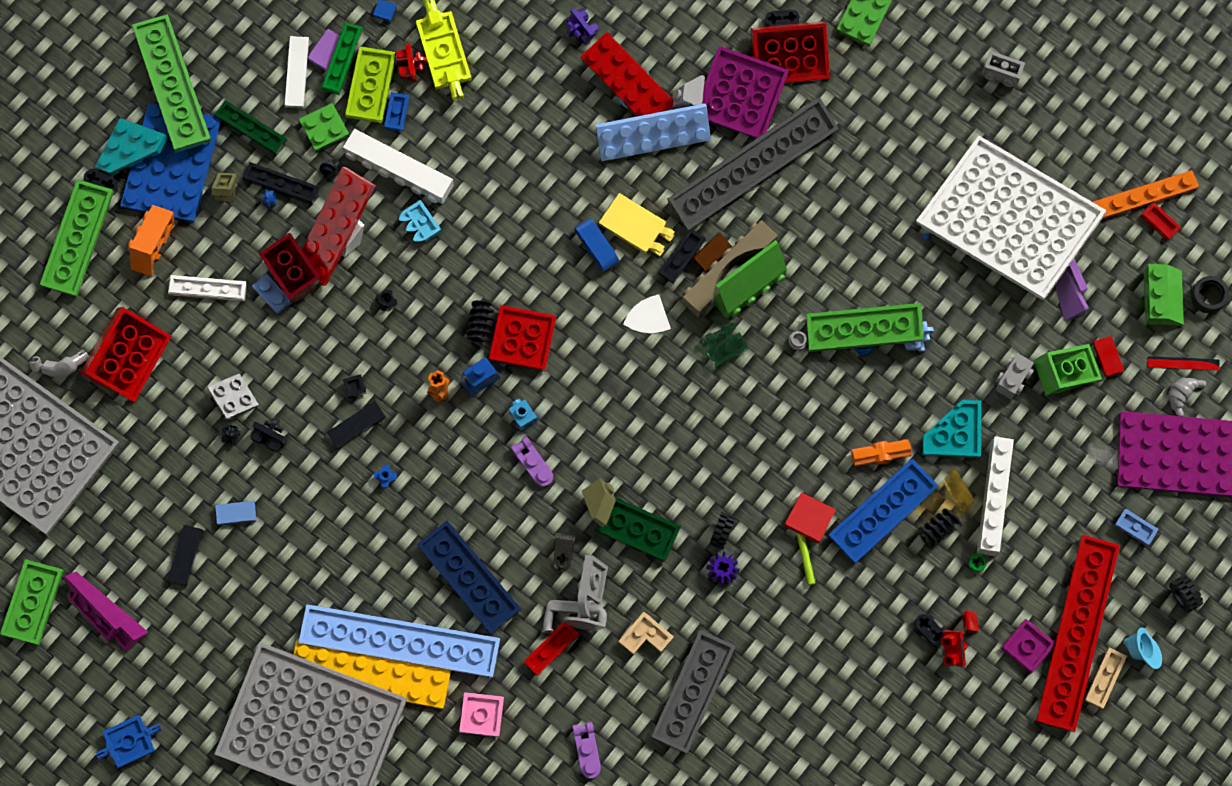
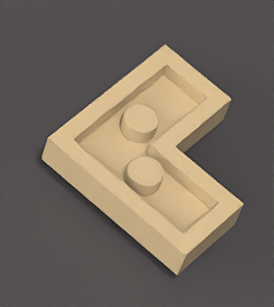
M643 612L618 643L633 655L645 641L649 642L659 652H662L674 636Z

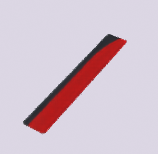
M1148 356V367L1220 370V360Z

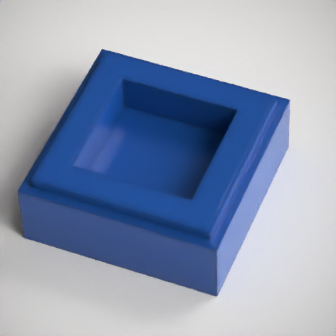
M378 0L373 17L391 23L397 4L386 0Z

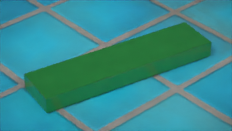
M347 22L344 23L321 87L323 91L340 95L363 27Z

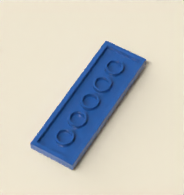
M911 459L837 526L828 537L856 564L938 489L939 486Z

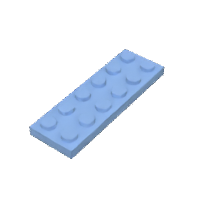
M706 104L596 124L601 161L711 140Z

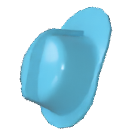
M1139 628L1137 633L1124 640V644L1133 659L1144 660L1153 669L1160 668L1162 664L1160 648L1145 628Z

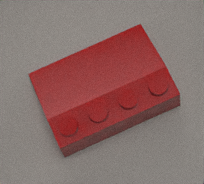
M824 21L750 28L753 58L789 70L785 83L830 79L827 25Z
M116 308L82 368L80 375L135 402L172 336L126 308Z

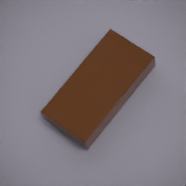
M718 232L692 259L704 272H707L709 267L715 261H718L728 248H731L732 245L721 232Z

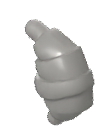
M1181 377L1171 385L1167 397L1169 398L1171 408L1175 410L1176 416H1184L1182 408L1185 401L1190 398L1194 390L1204 388L1206 386L1205 381Z

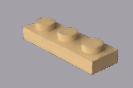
M1110 647L1107 649L1085 697V702L1104 709L1127 658L1126 655Z

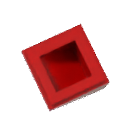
M965 610L962 614L964 632H978L977 613Z

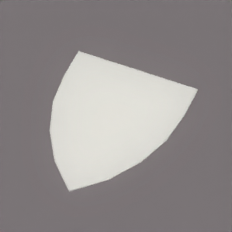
M659 295L649 297L635 305L623 325L642 333H657L671 329Z

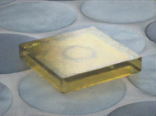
M956 469L948 472L943 482L964 514L970 510L975 501Z

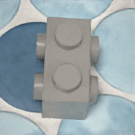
M990 51L981 76L990 81L1002 82L1003 85L1008 87H1016L1025 62Z
M1019 353L1016 354L1015 358L1010 357L1005 365L1008 368L1005 374L1001 372L995 381L999 383L995 390L1009 399H1012L1015 394L1019 395L1024 387L1021 384L1024 378L1028 380L1034 371L1031 369L1034 362Z

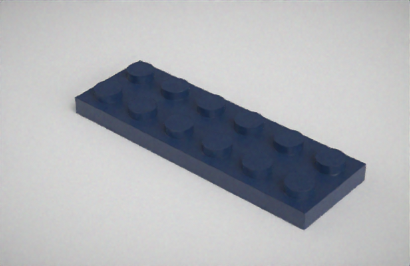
M448 520L417 544L418 548L490 634H493L521 611L518 604Z

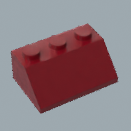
M288 233L259 253L293 304L310 294L321 280V277L291 233Z

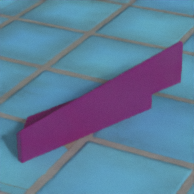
M73 572L64 577V581L70 587V592L67 594L69 602L107 642L115 638L122 649L128 652L148 633L145 628L78 572Z

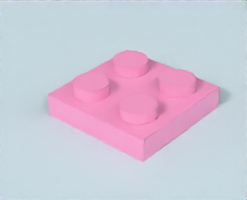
M464 692L459 732L499 737L504 697Z

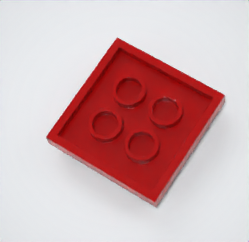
M500 305L489 361L546 371L556 315Z

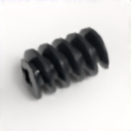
M481 300L472 301L471 306L473 308L470 309V322L467 324L468 330L466 331L468 337L466 338L474 342H489V339L484 337V335H490V331L486 330V328L492 327V324L487 322L493 320V317L488 315L489 313H494V310L490 308L492 304Z
M944 508L942 514H936V518H931L930 523L926 522L924 528L919 527L918 533L923 543L932 549L931 542L938 545L936 538L943 541V533L949 536L950 532L948 529L950 528L955 532V524L961 527L962 523L952 511Z

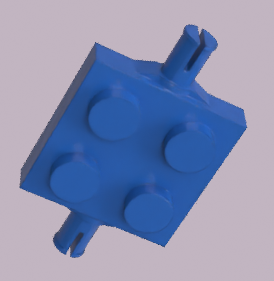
M137 715L103 731L107 748L96 752L97 758L100 760L110 755L114 759L117 768L120 769L156 752L152 744L151 735L162 731L159 723L147 728L141 716Z

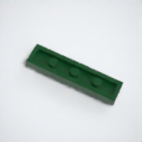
M226 100L214 114L222 122L276 156L287 142V138Z

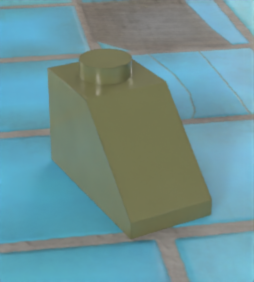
M599 478L583 489L582 494L592 520L604 527L607 524L616 500L612 485L609 482L605 483Z

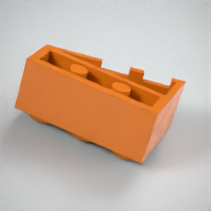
M152 205L151 209L146 211L142 225L137 227L134 240H130L128 245L131 270L153 276L155 259H160L161 254H158L162 244H166L174 225L173 211Z

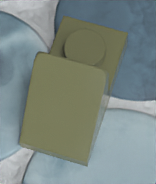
M217 174L212 186V195H215L216 201L234 202L237 174Z

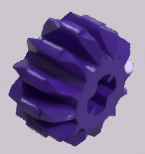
M723 552L722 557L716 553L715 559H709L711 564L707 565L706 569L711 571L707 576H715L712 580L713 583L719 579L721 586L724 580L729 585L731 584L730 578L737 579L735 573H738L740 569L735 567L738 565V561H732L734 557L732 554L726 558V552ZM720 565L727 567L726 572H723V570L719 571Z

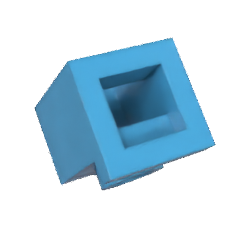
M518 399L510 404L509 414L520 431L537 423V416L525 399L523 401ZM522 409L526 411L523 415L518 413Z

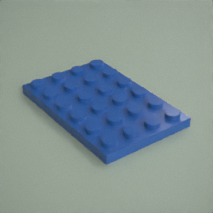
M148 103L142 126L163 133L168 139L160 154L154 157L151 155L143 159V162L130 168L120 207L146 213V211L151 209L152 205L173 211L174 219L195 223L222 123L221 119L202 113L211 142L175 153L159 105Z

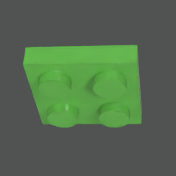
M333 103L299 119L316 153L350 137Z

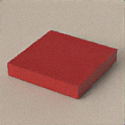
M801 492L784 527L819 544L836 509Z

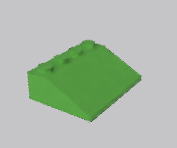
M776 240L716 284L713 303L726 319L731 316L733 318L742 311L741 308L745 305H752L756 301L757 296L760 294L765 295L770 291V286L774 283L779 284L786 278L787 268L778 242Z

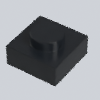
M361 374L343 379L348 399L367 394Z

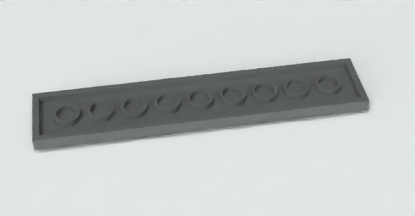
M817 97L677 191L667 200L685 229L690 230V228L699 224L839 128L821 98Z

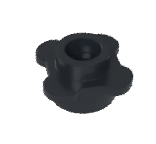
M389 289L377 294L375 297L382 311H387L389 307L397 305V299H394L393 292Z

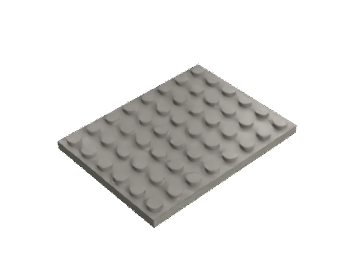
M0 357V502L48 536L120 445V442Z
M259 642L215 755L295 786H374L407 698Z

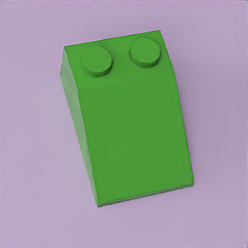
M1090 344L1047 352L1033 360L1046 396L1102 380Z

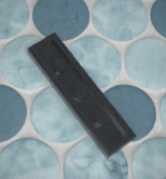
M249 162L242 178L243 181L271 191L273 190L310 205L314 204L320 190L319 186Z

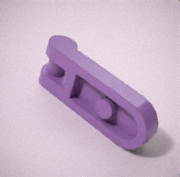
M527 436L522 438L519 444H514L510 447L538 486L547 487L552 483L553 473ZM527 448L529 452L523 455L521 451Z
M587 722L586 725L582 726L578 724L572 725L581 772L584 777L594 779L600 774L601 765L592 722ZM588 732L589 738L581 739L580 734Z

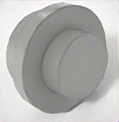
M801 331L793 332L789 337V345L795 350L804 349L808 343L807 336Z

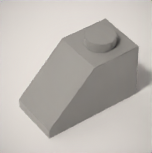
M701 75L676 89L672 96L673 108L679 109L702 104L705 76Z

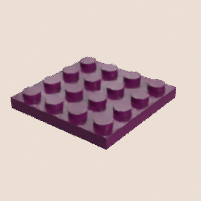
M719 46L703 89L702 104L707 106L708 121L758 138L768 130L789 70Z

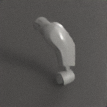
M80 350L74 356L65 357L59 362L47 360L42 364L40 357L36 356L32 358L33 362L29 363L34 372L42 369V373L45 375L61 378L76 372L77 367L86 362L89 355L85 350Z

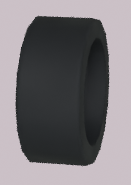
M1216 276L1201 278L1191 290L1193 305L1203 313L1212 314L1218 312L1226 305L1229 299L1227 284ZM1204 285L1216 287L1221 294L1220 301L1215 305L1203 302L1199 296L1201 287Z

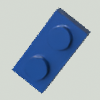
M391 92L384 125L386 130L403 132L410 99L409 95Z

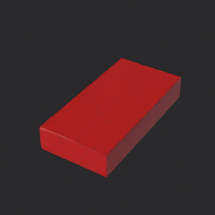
M1155 202L1140 215L1167 242L1181 229Z
M1112 336L1093 341L1092 344L1105 378L1123 373L1125 370Z

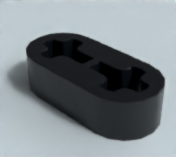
M792 9L771 11L766 14L764 24L766 27L798 24L800 16L797 11ZM789 16H792V18L794 19L793 22H790V19H788ZM771 17H774V20H776L775 24H772L770 21Z
M90 169L84 174L85 182L105 188L106 186L103 183L107 185L112 183L113 188L109 189H112L114 194L118 192L119 186L113 177L94 169ZM95 175L96 179L99 182L95 180H92V182H90L89 177H94Z
M919 615L914 622L915 629L933 647L942 646V642H935L933 640L934 635L931 631L936 635L941 634V638H943L944 630L929 615ZM921 619L922 621H924L926 619L928 621L926 625L930 628V630H928L925 626L921 628L919 626L921 623L919 620Z

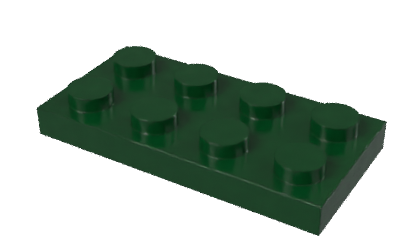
M615 497L616 501L606 526L602 527L597 523L594 531L666 562L681 526Z

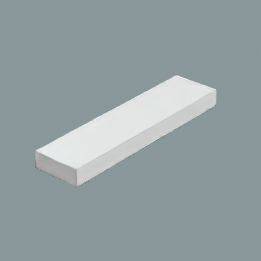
M290 36L285 108L304 109L309 37Z
M170 275L168 294L245 302L247 283L246 281Z

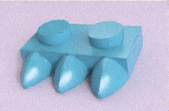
M421 200L405 209L399 217V221L411 220L407 225L406 231L418 230L414 235L413 241H428L442 232Z

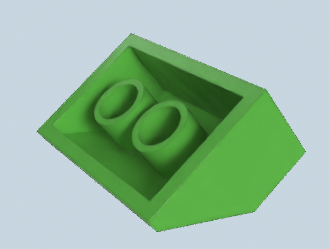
M1148 264L1144 269L1145 325H1184L1181 270L1168 264Z

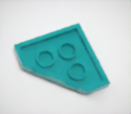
M120 118L95 168L110 175L120 173L119 170L123 168H130L143 162V159L151 155L154 157L160 154L168 137L163 133Z
M960 401L934 427L923 435L922 456L980 458L981 401Z

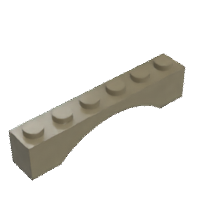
M762 220L758 224L754 223L748 229L749 233L745 237L743 235L740 236L735 242L736 245L732 249L728 248L723 253V258L719 262L715 261L709 267L710 271L706 275H700L696 280V284L692 288L688 287L683 292L682 303L698 318L712 305L715 286L726 269L745 257L758 254L772 242L777 241L778 235Z

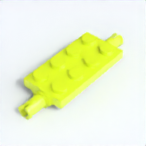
M423 0L427 14L423 19L417 20L416 25L435 88L437 90L449 86L454 101L458 100L456 93H458L459 100L463 99L464 94L460 83L470 81L472 78L452 12L442 13L437 9L435 0H430V3L428 0Z

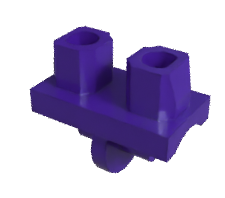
M571 10V14L566 20L569 27L567 31L568 36L572 37L575 35L585 45L590 44L592 38L597 35L599 27L595 23L587 24L586 21L589 16L585 10Z

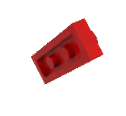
M563 622L523 661L524 664L538 677L579 636V633L571 625Z

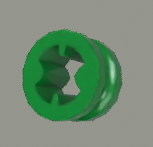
M974 554L968 561L970 570L976 573L983 571L987 565V560L982 554ZM980 559V563H983V565L976 568L973 561Z

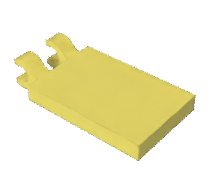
M620 193L599 221V226L645 254L650 250L656 255L661 256L664 252V246L656 243L655 240L660 235L671 242L675 233L672 229L665 227L666 221Z

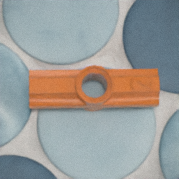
M436 371L430 373L427 393L436 402L440 403L443 400H447L449 395L447 387L450 380L444 377L443 372Z
M908 439L890 443L882 441L868 447L851 450L854 467L872 463L876 465L886 464L894 459L911 457L912 455Z

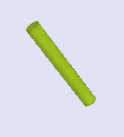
M796 533L808 586L814 585L815 579L806 538Z

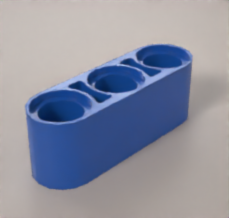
M591 218L574 227L578 238L602 272L620 262L617 254Z

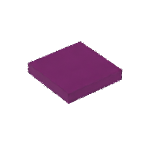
M1025 619L1001 647V650L1032 674L1053 649L1055 642L1029 620Z

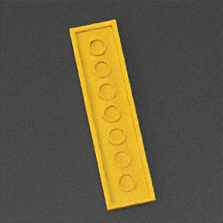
M296 640L293 654L295 656L407 698V703L444 709L451 670L300 644Z

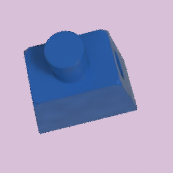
M485 357L462 373L460 383L469 396L473 397L501 377L491 362Z

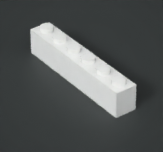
M356 129L353 130L343 147L345 156L348 159L360 161L364 167L377 170L385 178L391 177L395 179L394 181L397 184L410 187L416 194L421 195L422 193L428 196L427 198L434 203L439 202L443 204L454 186L452 178Z
M994 437L991 441L977 554L997 556L1000 552L1014 439Z

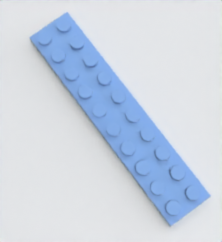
M306 604L299 643L493 678L500 638Z

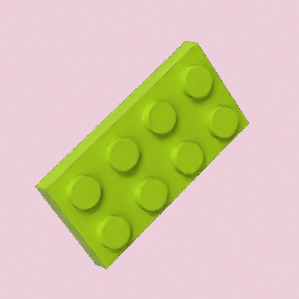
M359 46L345 114L346 118L383 123L396 52Z

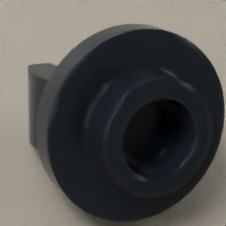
M328 158L325 159V162L319 167L321 174L327 178L336 177L339 162L336 161L333 164L329 162Z
M227 425V427L222 428V433H224L222 442L225 443L227 437H231L233 440L232 445H235L238 441L237 436H241V431L238 430V427Z

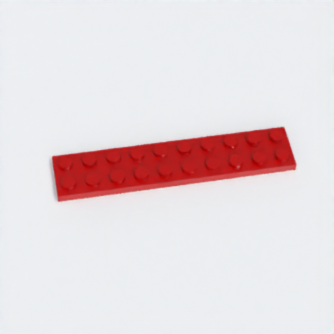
M1081 535L1036 718L1038 723L1073 733L1076 731L1120 548L1118 544Z

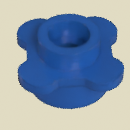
M383 465L379 472L374 473V478L379 480L382 487L386 488L393 480L397 479V474L390 470L389 465Z

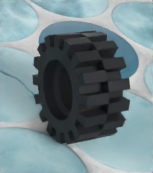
M721 512L709 545L724 550L736 517Z
M1182 575L1169 583L1170 591L1173 593L1172 596L1185 612L1190 613L1203 604L1202 595L1198 592L1199 589L1195 587V583L1191 582L1189 577L1187 578V575Z

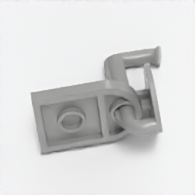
M585 555V560L582 563V576L578 583V602L549 601L545 611L543 634L553 633L552 622L554 612L578 614L577 617L564 618V622L576 629L599 631L606 627L607 613L601 607L608 566L593 555ZM598 615V621H597V622L590 620V619L595 618V617Z

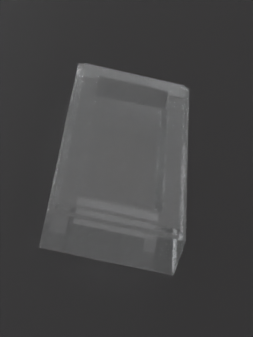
M1090 442L1085 462L1118 471L1119 450Z

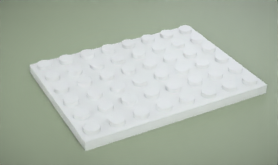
M978 136L918 217L916 224L1044 301L1102 220L1106 210L981 136Z

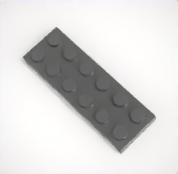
M702 630L699 631L651 736L652 739L688 754L734 652L735 645Z

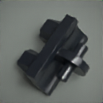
M275 418L273 422L266 420L264 425L256 421L253 423L252 427L254 430L250 437L252 441L260 444L264 437L269 438L270 440L266 448L275 453L281 445L285 446L287 443L285 436L275 432L282 433L284 428L279 426V419Z

